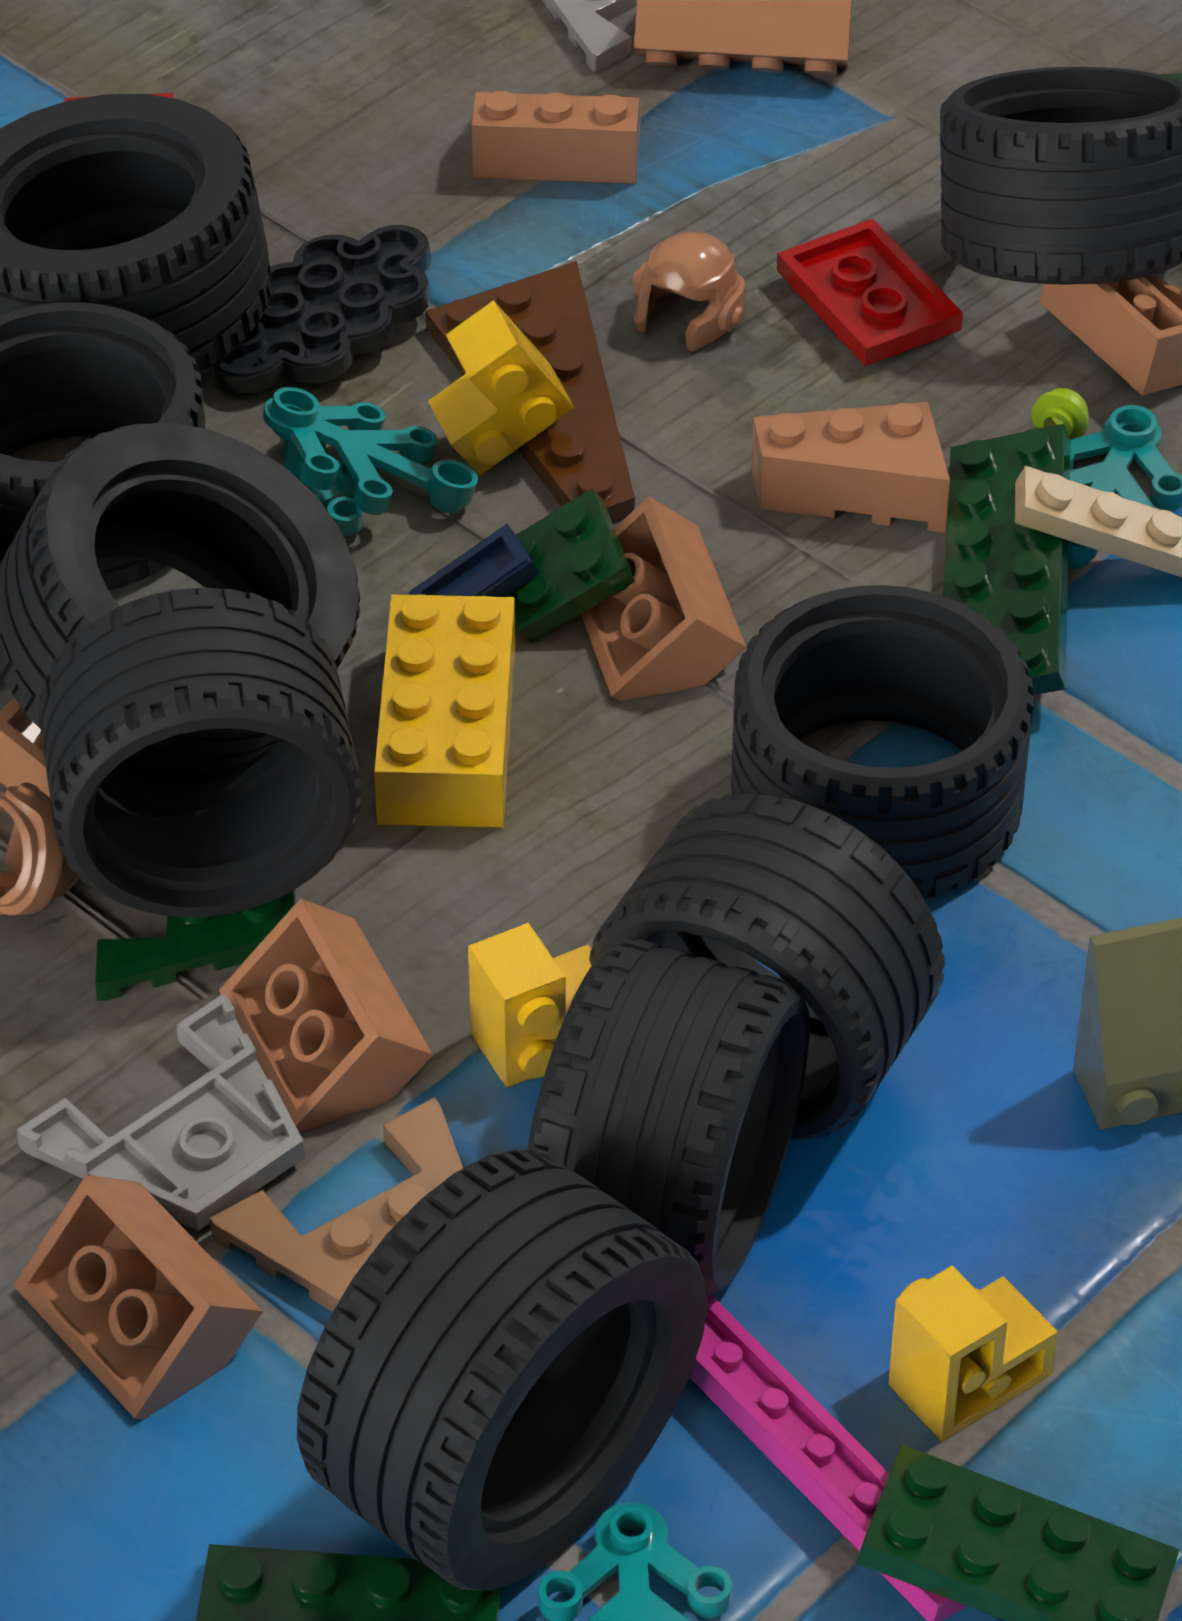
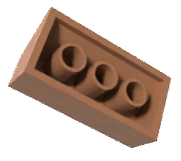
M637 0L634 50L636 56L646 57L645 64L651 66L674 67L677 66V58L697 59L699 60L698 67L704 69H730V61L751 62V70L758 72H783L784 64L804 65L806 74L832 76L836 75L837 67L848 68L852 0Z

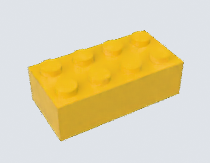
M391 594L374 770L377 825L504 828L515 662L514 597Z

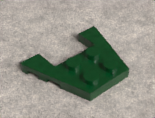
M296 889L275 900L236 913L210 917L167 916L166 937L97 939L95 975L97 1001H108L122 997L121 988L151 980L154 988L177 982V972L212 963L215 971L242 964L296 904Z

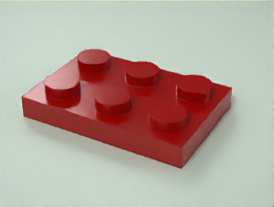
M873 218L777 253V272L864 366L962 330L963 312Z

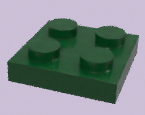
M593 488L516 534L540 571L539 574L508 595V597H514L515 617L520 631L531 643H534L635 582L605 502Z

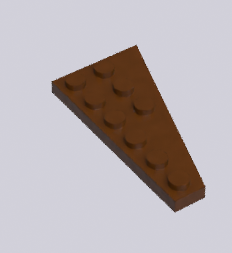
M577 261L425 311L426 329L463 376L466 372L446 334L494 300L551 364L574 406L573 410L518 448L520 453L561 506L593 488L605 502L612 523L625 519L635 509V496Z

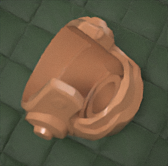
M684 231L671 235L654 247L647 262L642 264L632 277L633 293L638 298L634 321L636 330L639 333L646 332L648 317L655 307V301L671 293L692 300L703 301L708 299L710 301V304L702 314L690 320L685 332L686 348L690 352L710 344L726 332H731L744 319L747 292L745 280L737 273L735 257L730 253L726 244L708 233Z
M24 782L19 786H9L6 792H0V812H7L14 820L6 852V864L9 872L6 874L0 871V915H30L40 912L49 904L50 900L64 896L66 891L79 880V874L71 870L66 862V856L62 855L59 849L57 837L55 836L50 798L40 791L36 785Z

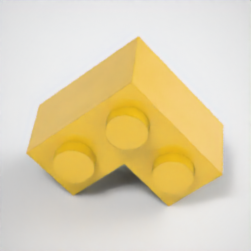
M494 300L446 334L466 374L428 402L450 445L479 476L574 409L551 364Z
M529 923L468 946L471 1035L506 1088L529 1079L541 1078L545 1075L564 1018L581 982L591 967L589 960L591 947L589 945L552 958Z
M952 1265L930 1279L920 1278L912 1282L895 1299L888 1385L931 1432L943 1442L1053 1374L1058 1331L1004 1276L979 1290L974 1288Z

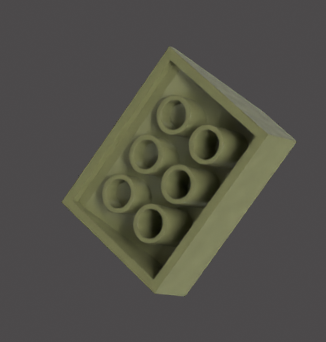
M1182 917L1093 935L1089 938L1073 1071L1100 1130L1125 1124L1138 1125L1153 1118L1182 1112Z

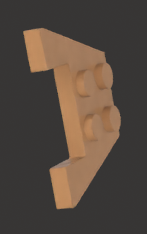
M432 1098L383 1125L385 1144L411 1172L412 1177L305 1235H300L266 1193L260 1190L210 1217L212 1237L228 1249L235 1244L256 1257V1266L277 1278L284 1274L309 1289L310 1299L333 1312L353 1277L384 1236L420 1199L452 1174L463 1169L439 1102Z

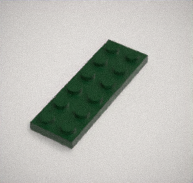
M1065 424L1029 429L1025 432L987 440H975L967 444L953 446L950 450V487L943 596L964 604L985 616L1008 636V640L1017 646L1021 652L1020 658L1026 661L1029 668V677L1033 683V695L1066 689L1069 541L1015 523V482L1025 466L1046 473L1058 474L1070 480L1071 440Z

